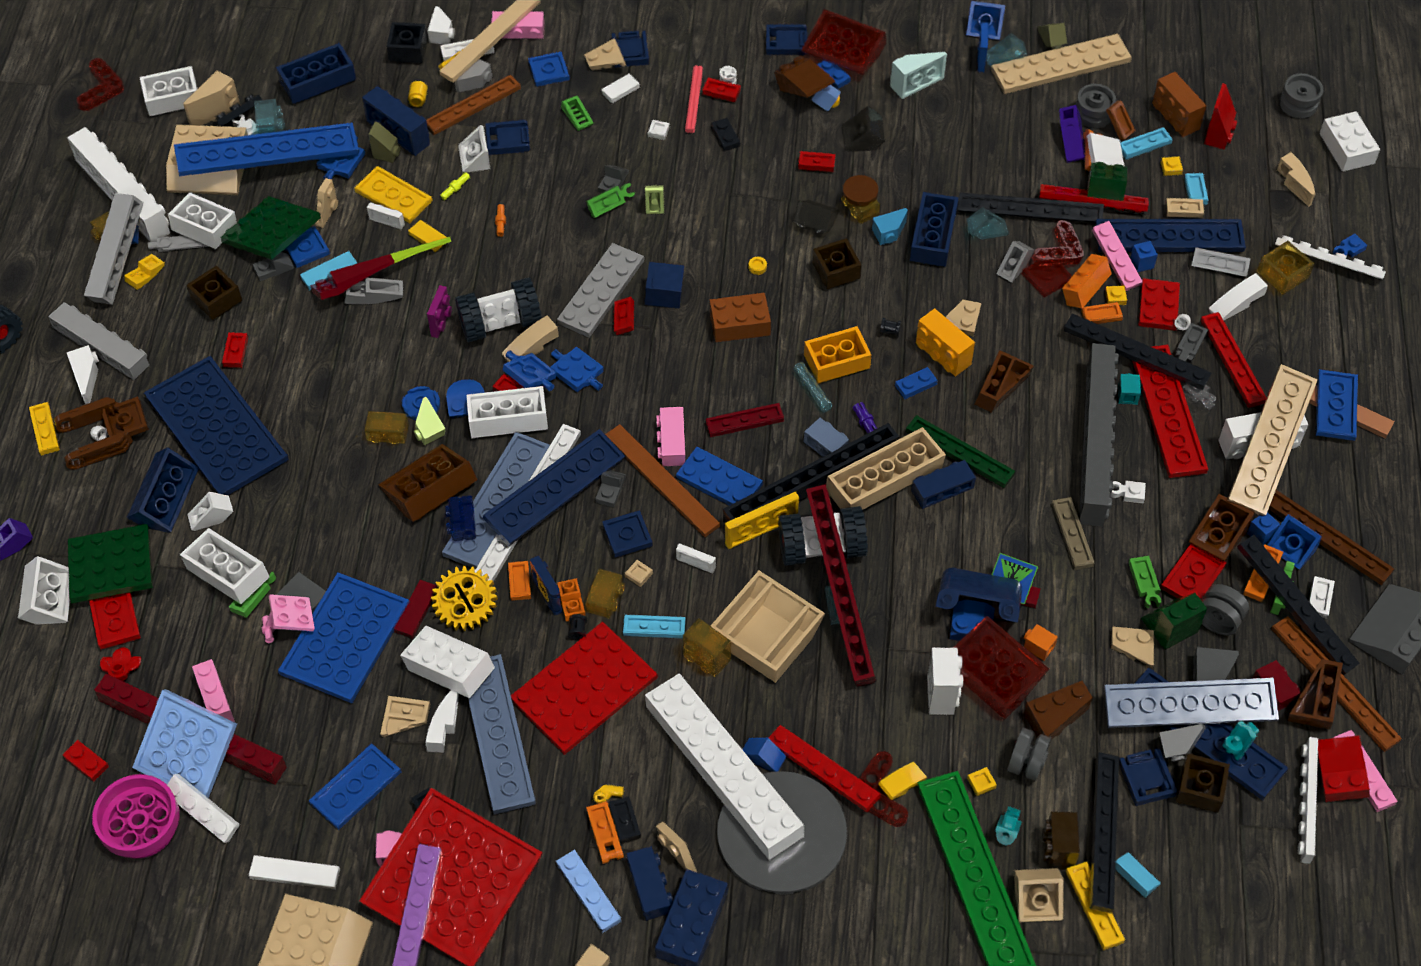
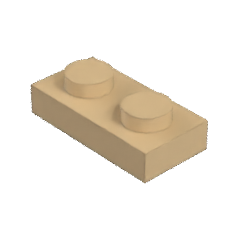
M1167 198L1166 215L1167 217L1203 218V199Z

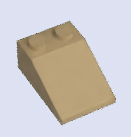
M216 71L183 105L189 125L201 126L215 120L217 114L223 111L227 113L230 111L229 107L240 102L234 80Z

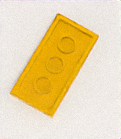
M376 166L354 188L356 193L373 203L403 213V218L408 223H411L433 201L432 197L379 166Z
M796 491L726 522L725 545L727 548L731 549L779 527L778 517L781 515L798 514L799 496Z

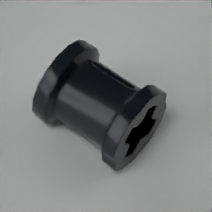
M882 318L880 334L888 333L898 337L901 321L895 322Z
M573 614L569 617L571 629L568 632V637L579 641L581 638L586 637L585 624L587 623V617L581 614Z

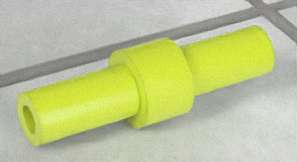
M465 172L457 180H453L449 187L440 194V197L446 200L452 193L460 190L461 185L470 176Z

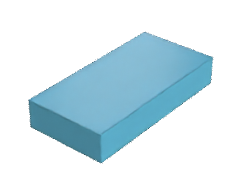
M1203 173L1185 174L1184 180L1188 199H1203V205H1207L1208 196Z

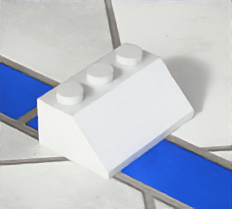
M37 556L25 565L18 618L36 625L66 623L68 621L70 603L69 568Z

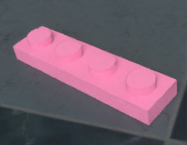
M1110 221L1093 227L1092 232L1105 256L1108 258L1122 286H1125V291L1142 285L1143 281Z
M1350 730L1333 738L1355 736V734ZM1362 747L1370 787V798L1368 799L1376 812L1394 806L1397 803V799Z

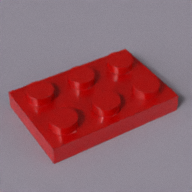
M1143 278L1139 326L1176 331L1175 319L1178 316L1180 283Z
M1190 544L1162 583L1160 589L1177 599L1196 593L1203 600L1205 593L1214 584L1227 562Z
M131 592L89 600L100 650L141 638Z

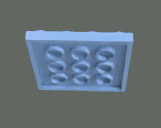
M162 690L132 768L146 775L156 777L165 784L169 783L174 774H179L209 798L237 724L169 690Z

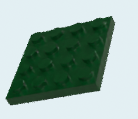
M268 196L258 206L251 209L247 215L239 219L236 224L227 229L221 236V241L224 244L272 260L321 219V216L317 211Z
M147 524L68 539L69 599L71 604L153 588L150 530Z

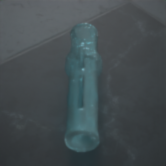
M804 362L796 364L794 371L800 377L802 385L807 387L823 412L829 411L833 404L816 382L814 374L809 372Z

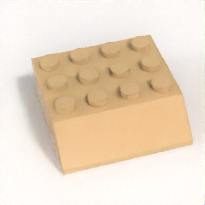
M176 125L166 164L167 192L238 195L244 168L179 176L174 144L248 135L246 127Z
M758 571L710 626V639L776 683L812 640L825 613L769 576Z
M285 894L258 966H358L373 923L347 908Z

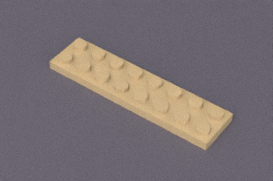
M1114 34L992 65L991 71L1003 93L1007 94L1129 63L1132 57L1119 35Z
M1282 364L1279 366L1227 501L1242 505L1257 515L1266 516L1316 386L1317 379Z

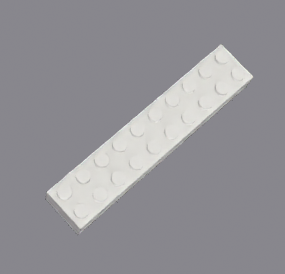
M680 673L645 694L647 709L768 860L804 837V824Z

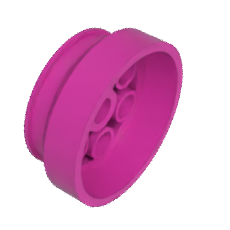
M131 775L115 781L101 793L93 810V826L103 845L112 853L129 858H145L158 853L171 841L179 822V806L171 789L160 779L150 775ZM153 801L150 805L145 806L147 802ZM126 807H131L129 810L123 811ZM166 815L163 819L158 820L160 816ZM144 820L141 825H136L139 821ZM118 826H122L120 830L115 831ZM158 834L154 839H149L152 835ZM131 840H136L133 844L128 845Z

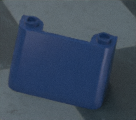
M948 568L943 572L936 607L951 609L957 604L959 595L999 602L1000 616L1007 621L1018 622L1022 597V585L1018 580L957 568Z

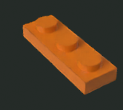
M1264 544L1266 550L1279 564L1283 551ZM1255 569L1251 574L1243 595L1263 602L1269 586Z

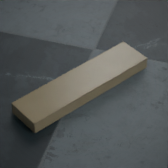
M1072 498L1052 500V507L1074 570L1094 567L1095 562Z

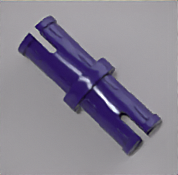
M856 403L853 406V410L859 418L860 426L864 427L867 434L877 429L873 420L874 417L868 413L864 403Z

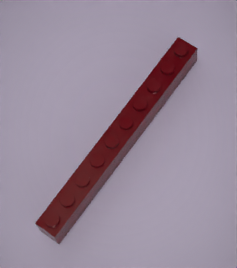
M826 484L806 489L856 687L877 682Z
M105 674L94 689L100 702L148 725L159 699L109 674ZM233 734L224 757V761L275 785L287 768L282 756L236 734Z

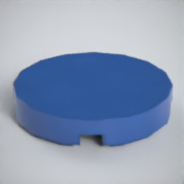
M426 386L410 389L407 392L408 394L402 399V408L405 415L413 420L417 419L422 400L425 397L428 398L436 414L440 409L438 393Z

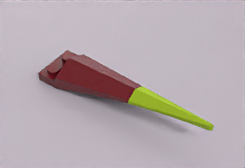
M447 237L330 271L327 275V281L326 279L317 280L315 284L310 285L312 293L321 300L339 295L372 274L412 255L449 243L451 238Z

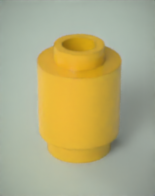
M421 81L411 83L408 100L412 106L421 107L425 103L428 89L425 83Z

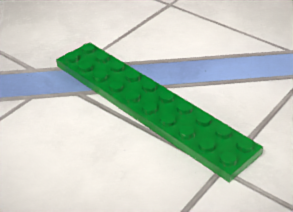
M955 771L918 782L919 792L987 966H1036L959 772Z

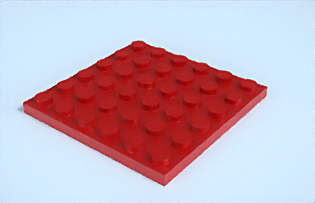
M430 788L363 894L360 902L401 926L418 845L441 848L422 940L466 966H475L543 853L440 792Z

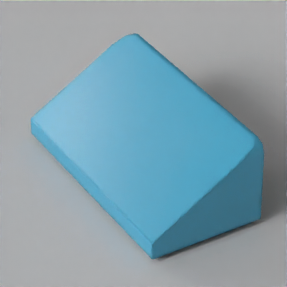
M1129 852L1115 861V869L1145 898L1161 884Z

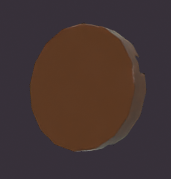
M855 175L847 179L843 185V196L852 205L867 206L868 203L876 201L878 197V184L871 177Z

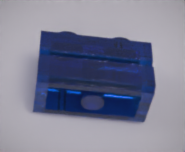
M472 496L450 497L448 499L449 505L445 506L446 518L450 517V522L446 523L447 534H451L452 541L454 542L463 541L464 539H476Z

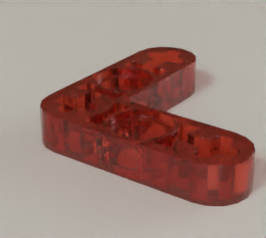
M101 58L92 59L89 63L92 74L101 84L78 96L77 103L82 111L91 110L122 93L124 90L122 80ZM106 74L111 75L108 78H102ZM104 92V95L97 96L98 93Z
M1065 220L1058 221L1054 233L1061 247L1037 248L1032 257V261L1036 265H1071L1081 262L1084 251L1071 223ZM1065 240L1071 241L1073 244H1069ZM1054 254H1058L1062 256V258H1058Z
M885 751L878 752L859 779L877 791L879 782L891 770L893 763L891 754ZM883 759H886L887 762L881 766L879 771L877 769L879 767V762ZM869 774H874L878 777V781L871 783L867 781L866 777ZM881 793L878 801L884 802L886 807L878 810L873 805L868 811L895 827L904 826L908 820L907 809ZM889 807H892L891 812L889 811V815H887ZM901 813L902 818L895 819V815Z

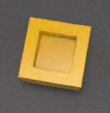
M1165 157L1161 159L1164 176L1182 175L1183 169L1180 157Z
M1106 286L1107 304L1118 302L1119 305H1126L1125 286Z
M987 767L973 772L967 777L976 796L996 789L997 784Z

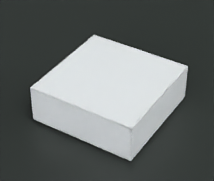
M652 120L648 137L665 140L670 128L669 123Z

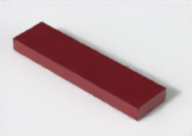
M780 403L705 418L710 438L784 422Z

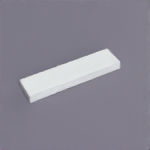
M254 855L249 878L335 890L340 868L339 866Z

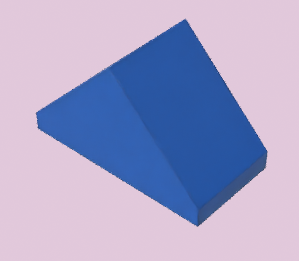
M749 738L742 749L754 764L770 772H778L786 759V755L769 738Z

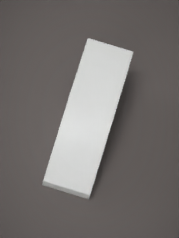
M1255 273L1229 290L1210 306L1208 310L1211 314L1219 312L1222 319L1226 320L1248 308L1250 302L1265 295L1268 285Z
M453 689L445 696L432 718L426 738L427 752L444 753L446 734H455L459 693Z

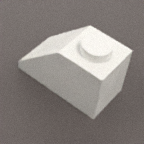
M435 7L428 28L429 42L446 45L450 44L451 38H454L455 29L452 28V22L439 7Z
M208 492L187 514L191 530L196 531L223 523L233 512L228 495Z

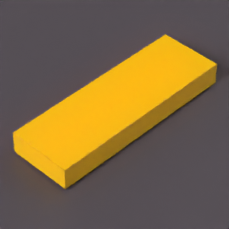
M46 402L29 407L40 455L59 451V443L49 403Z

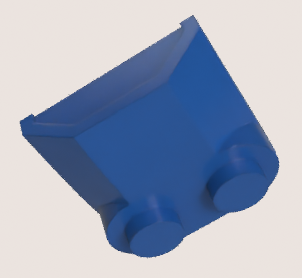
M958 601L953 608L950 639L990 645L995 608L985 602Z

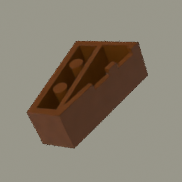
M999 350L974 405L993 412L1029 377L1034 365Z
M1324 659L1320 660L1304 691L1290 712L1289 722L1331 730L1343 663Z
M1082 680L1027 702L1024 715L1037 737L1043 734L1051 737L1052 740L1089 709L1093 697Z

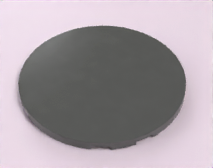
M793 772L764 773L763 776L804 824V837L768 860L728 808L723 805L717 829L722 857L729 869L741 881L757 890L782 895L793 894V892L805 889L809 890L827 879L843 857L847 840V826L844 813L833 794L814 779Z

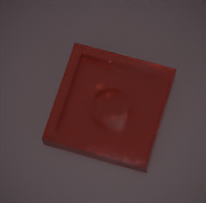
M1052 254L1022 270L1024 277L1044 298L1063 288L1072 277Z

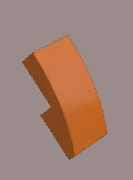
M577 578L557 582L566 622L569 621V617L573 614L585 615Z

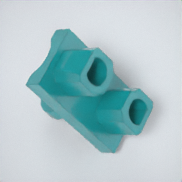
M1240 721L1225 739L1222 746L1228 753H1233L1234 758L1238 761L1257 737L1259 729L1252 722L1245 724L1243 721Z
M1008 806L1005 816L1001 815L995 830L999 843L1009 845L1017 837L1022 821L1018 820L1020 810Z

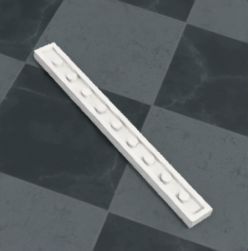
M563 424L530 480L573 449L581 435L580 430ZM497 534L477 566L475 573L481 569L483 572L482 576L488 574V581L493 580L494 582L517 541L508 546Z

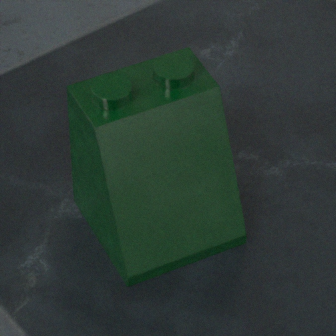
M1192 593L1163 605L1141 617V620L1149 630H1154V637L1166 650L1199 632L1207 607L1196 593Z

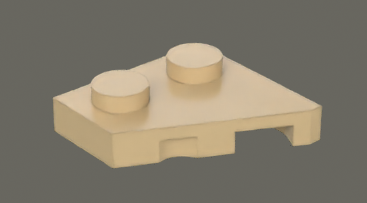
M615 39L585 54L591 70L612 68V65L618 64L621 67L626 66Z
M325 178L318 190L317 212L321 213V219L316 222V227L320 228L324 227L333 210H336L338 206L333 181Z
M962 300L946 318L966 335L974 336L981 303Z
M1112 627L1111 648L1119 653H1124L1134 661L1137 659L1147 664V668L1153 669L1154 630Z
M388 696L380 735L387 737L426 724L430 702Z
M664 822L656 826L659 833L657 838L662 846L668 848L685 871L689 869L697 872L686 843Z

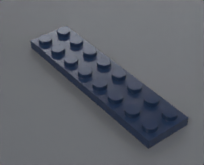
M1096 219L1095 226L1110 221L1126 252H1132L1133 245L1151 241L1156 252H1194L1195 247L1217 252H1244L1246 248L1241 219ZM1098 243V252H1103Z
M598 429L483 515V519L510 546L598 480L603 472L611 470L622 462L625 455Z
M1148 668L1135 684L1168 681ZM1227 723L1203 724L1205 725V731L1193 750L1204 758L1230 764L1228 776L1263 801L1287 772L1288 767L1253 742L1243 757L1237 761L1233 753H1228L1222 746L1234 728ZM1199 724L1168 725L1161 727L1167 731Z

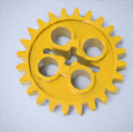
M463 566L462 571L455 567V573L448 570V577L441 575L443 582L436 581L438 589H432L436 596L431 597L432 601L436 602L432 607L434 610H437L435 612L436 616H441V623L447 621L446 625L448 628L454 624L455 630L462 626L463 631H466L467 626L474 630L475 623L481 627L480 621L482 619L488 622L486 615H493L490 608H496V603L493 601L498 600L497 595L494 594L497 592L496 587H492L494 585L493 580L488 581V574L482 576L483 572L481 569L475 573L473 566L470 568V571H467L466 566ZM467 582H473L470 588H464ZM456 584H459L465 597L468 599L474 610L473 613L469 611L464 600L461 598L460 593L455 587ZM455 592L453 598H446L448 593ZM478 598H482V599H483V601H482L481 604H479V605L473 604V602H474L476 599H478ZM458 609H465V612L462 615L456 614V611Z

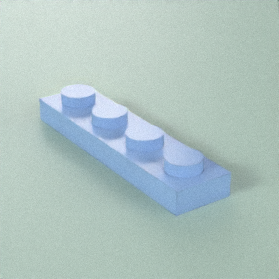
M575 850L556 861L557 866L602 933L621 922L620 916Z

